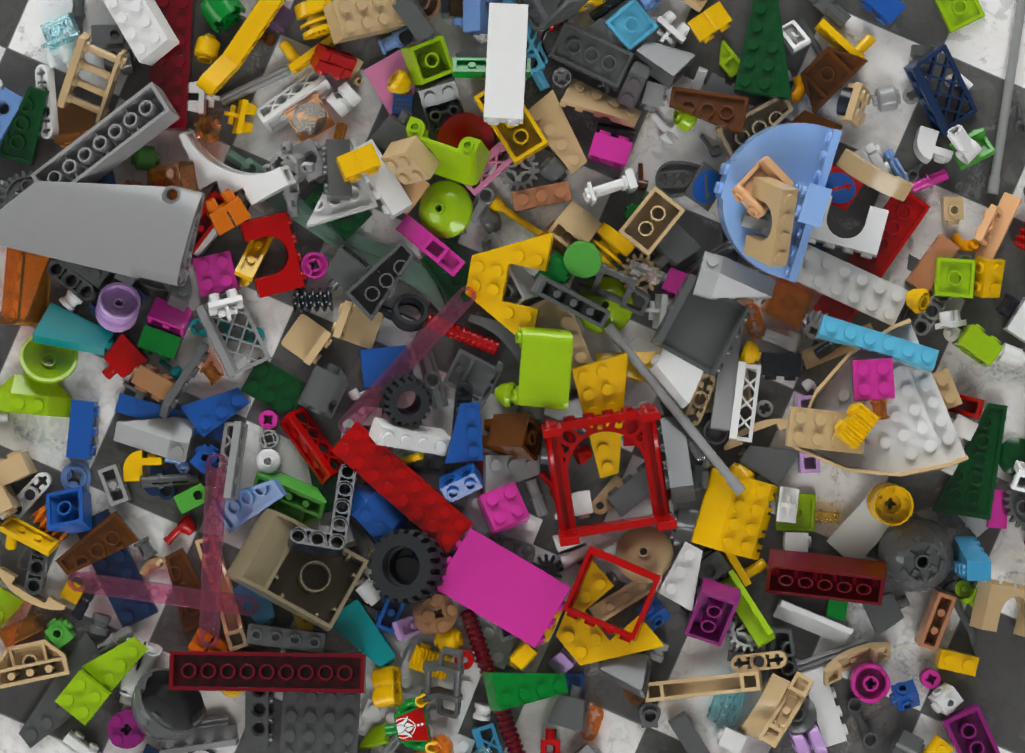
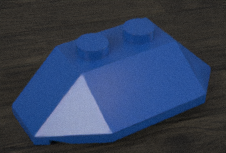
M354 485L350 513L377 542H382L380 538L385 534L389 535L390 531L406 528V516L370 485Z

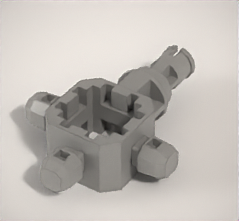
M282 141V153L274 155L270 160L271 163L263 165L262 168L263 173L282 167L283 164L281 165V162L284 161L283 159H292L293 163L296 162L294 172H297V175H294L297 183L282 190L281 195L286 200L287 214L290 217L299 216L297 199H299V194L301 193L299 183L304 181L307 173L315 171V164L313 162H305V156L300 152L292 153L293 144L291 141Z

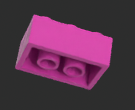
M600 130L599 133L595 132L587 160L624 170L633 143L629 142L630 139L627 137H611L610 132Z

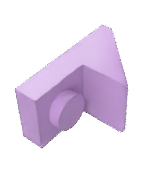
M413 615L392 623L398 641L422 633L416 628Z
M563 646L547 664L556 673L565 674L574 666L576 660Z

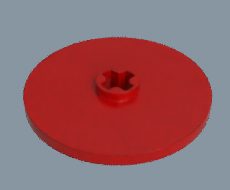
M458 113L449 117L443 122L437 133V142L458 148L463 137H473L481 140L489 151L494 147V135L491 127L487 122H484L482 117L473 113Z

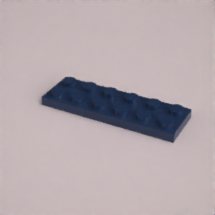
M109 508L92 516V530L111 515ZM91 530L77 533L79 539L81 540ZM128 547L92 563L123 628L159 612Z

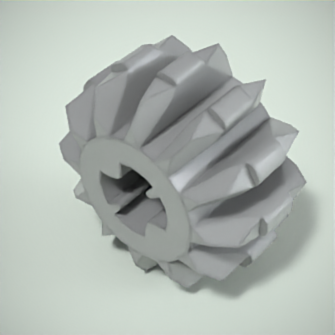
M812 310L804 315L800 327L802 328L801 333L806 334V339L812 338L813 342L818 340L820 343L824 341L823 339L816 338L821 318L824 315L828 316V313L822 314L821 310L818 312Z

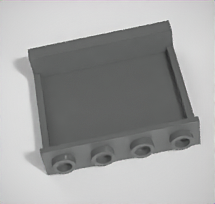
M690 273L685 276L651 343L694 365L709 376H713L721 371L723 367L722 361L724 357L730 354L732 350L731 344L733 340L739 337L741 333L740 327L742 323L748 320L751 307H745L733 299L729 300V298L710 300L692 295L697 276Z

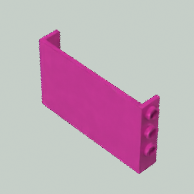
M470 527L463 541L458 540L454 547L456 553L453 558L449 556L446 564L443 565L446 567V575H442L441 579L444 580L442 586H437L436 588L438 591L536 648L537 644L541 646L546 638L544 632L547 628H552L556 621L553 617L557 611H562L566 603L563 600L571 587Z

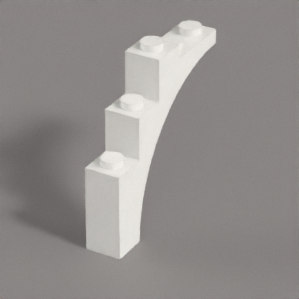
M187 131L178 135L181 140V146L189 156L190 164L195 168V171L191 172L190 175L192 183L198 191L208 189L218 183L220 193L230 189L236 195L244 190L246 199L251 205H254L297 183L288 165L265 173L243 172L225 165L211 155L199 141L194 131Z

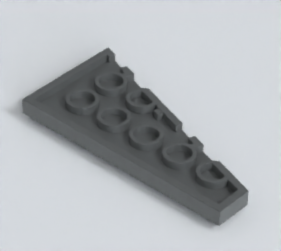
M85 632L67 659L70 674L54 679L20 730L19 735L30 748L72 716L57 704L55 700L78 671L83 668L84 664L102 655L99 651L101 648H97V643L88 632Z

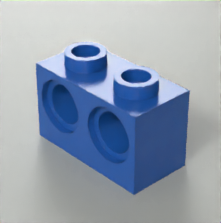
M474 461L439 477L440 490L446 500L451 503L483 488L482 475Z

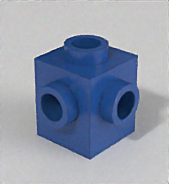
M213 444L199 445L193 451L195 456L189 462L203 474H206L210 469L214 470L218 466V459L220 458L218 452L220 450ZM205 454L209 457L208 461L205 460Z
M656 596L645 619V622L652 630L660 627L671 618ZM644 603L637 608L639 613H641Z
M913 679L891 685L892 694H889L891 704L896 705L898 712L920 706L919 693Z

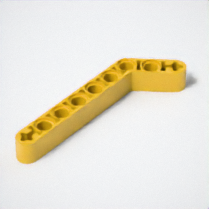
M259 0L224 53L202 74L196 86L213 97L240 69L286 0Z

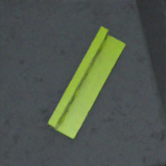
M732 569L728 571L729 577L719 583L741 589L736 613L757 646L761 648L774 640L775 635Z

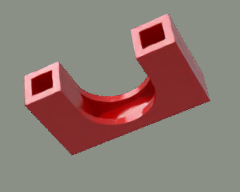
M286 211L246 220L239 224L243 241L247 242L271 236L281 241L286 250L285 263L277 272L253 279L259 298L305 287L304 282L307 281L306 275L300 269L299 263L302 262L299 251L296 252L295 244H297L295 233H291L290 226L292 225L290 215L286 214Z

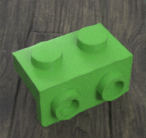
M983 127L975 129L968 134L982 149L969 164L961 162L956 156L957 150L952 143L949 144V150L954 151L952 158L960 171L995 154V149L986 137Z

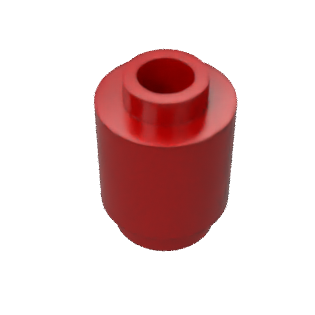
M463 648L460 650L464 652V657L468 659V662L464 663V670H467L473 665L474 655L469 649ZM455 656L454 662L458 664V659Z

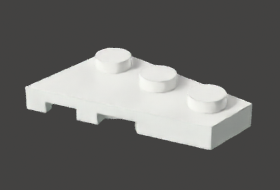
M685 541L658 593L692 611L703 551Z

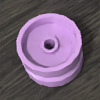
M114 282L106 285L100 291L95 309L99 324L112 332H124L134 326L141 306V299L137 290L123 282Z
M816 722L805 733L795 734L789 732L790 741L795 753H811V750L814 753H828Z

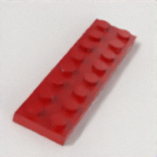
M910 192L904 201L890 197L882 209L889 210L877 257L866 259L861 257L860 253L853 252L845 262L882 278L930 209L928 204ZM823 294L812 308L816 312L821 310L822 314L828 313L830 317L849 323L858 312V310Z
M358 421L331 449L354 471L356 469L358 475L423 532L430 534V538H435L438 541V545L447 553L473 525V522L449 503L389 448L376 445L369 436V431Z

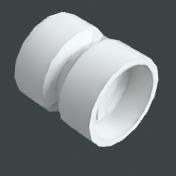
M346 81L337 88V93L333 92L326 98V101L341 117H344L350 111V106L355 107L362 100Z

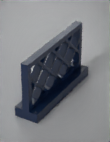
M946 44L941 45L915 63L903 67L932 128L939 131V135L948 134L947 131L951 127L956 126L978 111ZM942 51L945 55L943 64L936 62L938 54ZM925 62L931 63L928 74L923 73L920 67ZM935 65L942 66L940 78L932 76ZM947 68L953 71L951 81L944 79ZM931 78L939 80L936 91L931 90L929 86ZM943 81L951 83L948 94L940 92ZM955 85L961 88L959 97L952 96ZM939 95L947 96L944 107H940L938 104ZM951 98L958 100L956 111L948 109ZM963 101L967 102L970 110L966 113L960 112ZM947 111L955 113L953 121L949 124L945 119Z

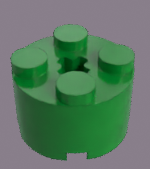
M204 0L200 4L202 8L201 15L215 33H219L218 29L222 28L225 31L241 19L239 14L246 11L239 0Z
M558 249L549 259L548 270H539L535 278L537 279L539 273L559 284L565 285L572 276L564 265V254Z

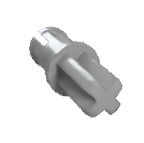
M535 478L526 481L525 484L530 495L529 501H532L537 517H542L548 512L542 498L544 495L541 494L537 479Z
M126 626L116 633H110L109 637L97 643V648L102 647L99 651L104 654L133 636V629L130 626Z

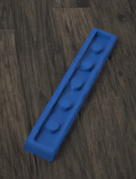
M123 393L119 394L115 412L142 420L163 418L160 416L161 404L140 400ZM175 408L168 415V417L181 416L187 418L183 411ZM225 423L221 424L204 438L222 443ZM194 428L193 434L201 436L197 429Z

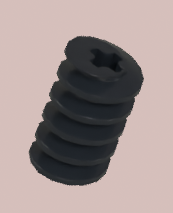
M319 287L317 293H315L313 288H311L310 293H307L306 288H303L302 294H300L298 288L295 289L293 294L294 313L297 307L300 312H303L305 307L308 312H311L312 307L318 312L320 306L323 312L327 310L328 306L333 311V294L330 292L329 287H326L325 293H323L321 287Z

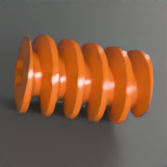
M46 505L39 508L29 518L35 517L33 524L40 523L38 529H45V533L51 534L52 537L60 540L59 544L69 535L65 532L47 530Z

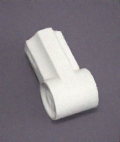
M956 125L947 131V137L957 150V158L964 164H969L981 152L980 145L969 137L962 125Z

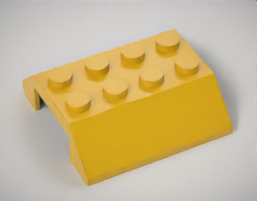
M711 468L709 486L705 489L691 542L741 557L759 560L761 552H758L757 549H762L763 545L759 544L758 540L759 538H765L766 534L762 532L767 531L771 518L768 512L772 513L773 508L768 506L769 501L776 500L773 493H778L779 486L734 474L746 488L745 491L737 496L718 470Z

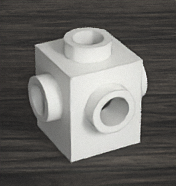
M945 682L935 688L932 694L928 696L932 703V709L936 713H942L946 716L953 713L956 707L964 701L957 690Z

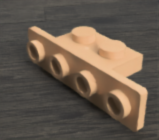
M1004 192L998 206L990 204V207L985 210L983 221L975 231L974 239L980 244L973 260H975L976 256L986 259L995 258L1022 201L1020 197Z

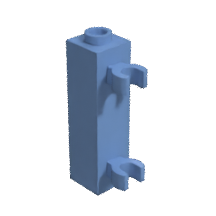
M463 0V18H453V26L463 28V32L470 35L488 34L489 3H486V0Z

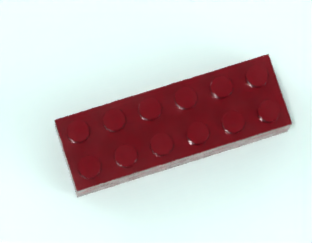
M770 548L765 592L881 606L886 579V562Z

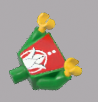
M423 693L418 697L406 699L396 709L394 714L395 723L384 725L386 736L397 734L399 743H403L408 748L427 753H437L438 750H434L432 746L438 744V742L433 741L429 743L431 741V734L424 707L429 702L422 700L426 694Z

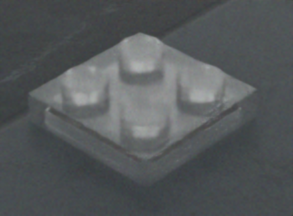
M633 260L628 261L624 269L628 271V275H634L638 278L641 276L645 277L646 282L653 285L665 282L668 275Z

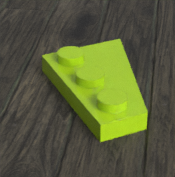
M133 636L110 651L84 664L82 667L111 692L146 653L148 648Z

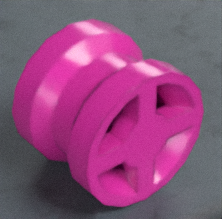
M272 410L263 411L259 415V424L264 429H273L279 423V416Z
M925 668L920 672L919 680L926 688L934 689L940 684L941 677L934 669Z

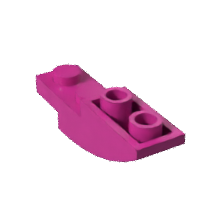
M409 215L396 228L399 233L451 276L455 277L466 264L463 259Z

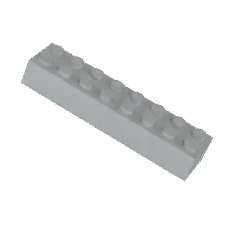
M150 82L33 172L31 177L34 182L96 183L180 119L164 91L155 83Z

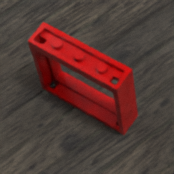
M590 545L563 610L567 612V616L577 620L578 617L585 619L584 623L591 627H595V625L603 627L601 631L612 635L613 632L619 634V639L629 643L631 640L636 641L663 576ZM595 556L654 581L632 633L573 608Z

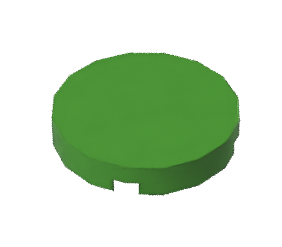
M576 241L566 248L563 261L567 271L579 278H589L600 270L602 254L593 243Z

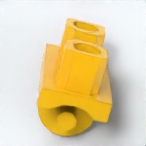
M239 99L238 106L231 105L230 112L224 111L223 115L228 116L227 124L233 125V134L252 133L253 123L245 122V116H255L257 106L248 103L249 100Z

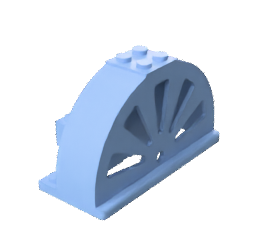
M809 123L774 125L749 137L737 148L729 160L721 164L719 174H722L720 182L717 181L714 187L719 220L727 240H730L735 251L752 266L768 274L796 283L813 226L821 228L832 189L825 186L842 134L841 130ZM766 155L794 182L792 187L799 189L787 266L770 267L743 253L746 234H764L766 236H769V234L740 226L744 209L747 210V208L742 203L736 201L731 193V190ZM770 209L766 211L767 214H771Z

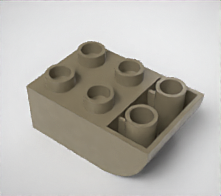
M269 508L264 509L258 516L225 576L325 632L330 631L369 560L347 548H344L343 554L339 557H328L291 550L287 545L290 531L295 527L311 528L280 512ZM293 537L295 541H301L299 537ZM318 540L312 541L314 544H321ZM337 543L332 544V546L335 548L340 547V545Z

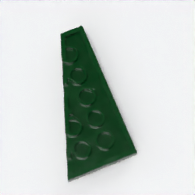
M753 0L734 92L792 101L779 0Z
M987 403L977 422L979 425L971 441H968L964 447L965 454L969 459L959 463L953 475L949 476L932 511L990 520L1008 406Z

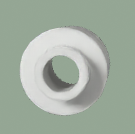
M1007 343L1001 345L1004 348L998 355V361L1014 367H1021L1025 361L1023 349Z
M363 577L357 582L355 591L366 604L369 603L370 606H373L382 598L380 595L381 591L375 590L373 586L375 583L370 578L366 580Z

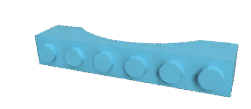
M826 315L821 318L816 338L875 352L926 372L934 370L939 354L937 349Z

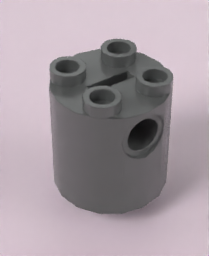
M332 363L320 366L315 365L298 400V404L332 419L350 380L346 379L342 368Z

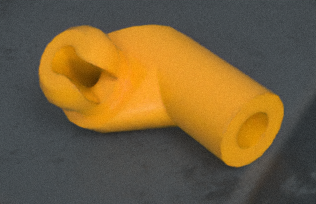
M801 75L793 77L795 89L791 93L792 101H789L790 103H798L805 94Z
M958 233L950 237L951 241L960 247L959 250L961 252H974L979 247V242L975 239L963 240Z

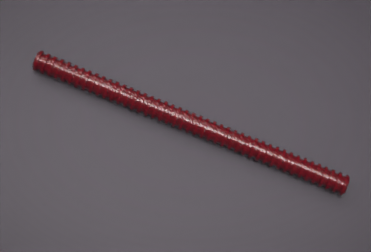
M467 609L459 615L463 618L461 620L465 624L463 627L466 629V634L469 635L467 638L471 641L469 644L472 646L471 650L475 652L473 655L477 658L475 661L478 663L477 667L480 668L479 672L484 680L482 672H497L495 671L496 666L493 665L494 661L491 660L492 655L489 654L488 643H485L486 638L483 637L482 626H479L478 615L474 611ZM511 710L493 711L496 713L495 718L498 719L499 729L502 730L501 735L504 736L505 747H508L507 752L526 753L522 749L524 747L523 744H520L522 741L518 738L520 735L516 732L518 731L517 727H515L516 723L512 721L514 718L511 716Z

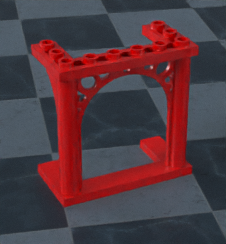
M645 403L641 404L640 408L632 409V406L622 407L621 411L613 412V409L601 411L602 414L594 415V412L582 414L583 417L575 418V415L563 417V420L556 421L555 418L546 419L544 423L540 424L543 438H545L559 526L557 533L561 547L580 544L579 537L652 525H655L658 531L678 528L677 521L669 509L656 420H661L660 411L655 405ZM633 420L637 421V429L633 433H628L626 431L627 424ZM624 421L622 428L615 427V423L620 424ZM599 424L603 426L601 430L597 429ZM574 428H577L578 430H582V428H584L585 433L578 434V432ZM565 431L572 432L576 436V440L572 443L567 442L563 438V433ZM642 431L643 435H640L642 440H637L636 436ZM599 432H615L632 440L638 446L644 458L652 514L576 527L568 477V464L575 447L586 437ZM561 443L569 447L567 452H563L564 447H561Z

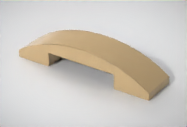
M845 148L836 163L840 169L860 182L901 201L906 199L914 185L863 160L862 156Z
M773 418L755 422L753 432L774 424L777 431L786 429L788 419ZM747 427L740 429L737 436L741 437L749 434V429ZM728 439L722 448L725 451L743 443L742 441Z
M4 566L0 567V578L14 594L24 601L49 610H64L68 607L67 603L53 595L48 597L46 601L38 595L28 594L23 586L16 583L19 575Z
M873 642L844 651L832 659L824 668L823 684L827 686L841 680L842 672L870 660L872 663L877 664L891 657V644L889 642Z
M798 671L796 672L788 686V690L758 739L773 748L777 747L806 699L814 680Z
M772 673L764 686L763 692L749 715L747 714L738 730L753 738H757L778 707L790 681Z

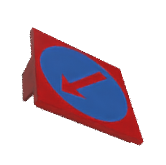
M832 164L825 187L832 189L831 204L847 211L864 183Z

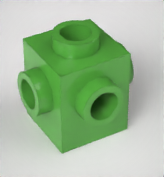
M63 617L58 620L53 618L46 624L48 628L44 631L47 641L51 644L54 643L58 649L76 635L72 629V623Z

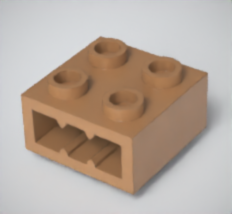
M152 364L136 366L131 374V377H133L131 382L135 384L134 388L143 393L148 391L152 394L151 398L158 402H163L176 383L177 378L168 373H159L160 369Z

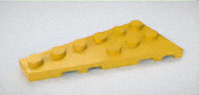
M627 353L571 368L583 414L594 412V415L602 414L601 411L613 409V412L621 411V408L624 407ZM623 421L620 424L615 423L616 428H622ZM601 424L597 426L599 430L603 428ZM599 432L589 436L600 478L619 473L622 434Z

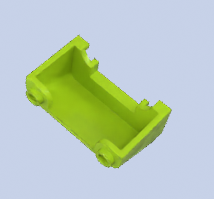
M410 116L406 126L407 138L417 136L440 161L434 174L467 186L478 184L491 155L483 142L473 137H465L460 141L458 148L431 140L429 139L430 132L426 130L424 122Z
M519 327L518 332L515 334V342L521 348L519 385L512 389L511 399L514 401L513 403L521 406L567 410L573 351L572 333L565 328Z

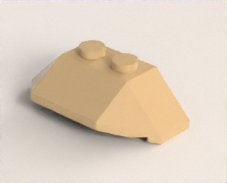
M46 639L7 647L0 657V689L70 674L66 654Z

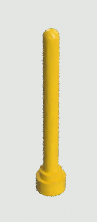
M496 196L489 207L493 212H502L536 236L546 234L505 206L506 203L499 196Z

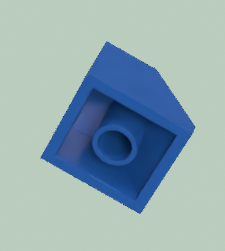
M82 486L46 494L47 530L74 534L92 530L91 494Z

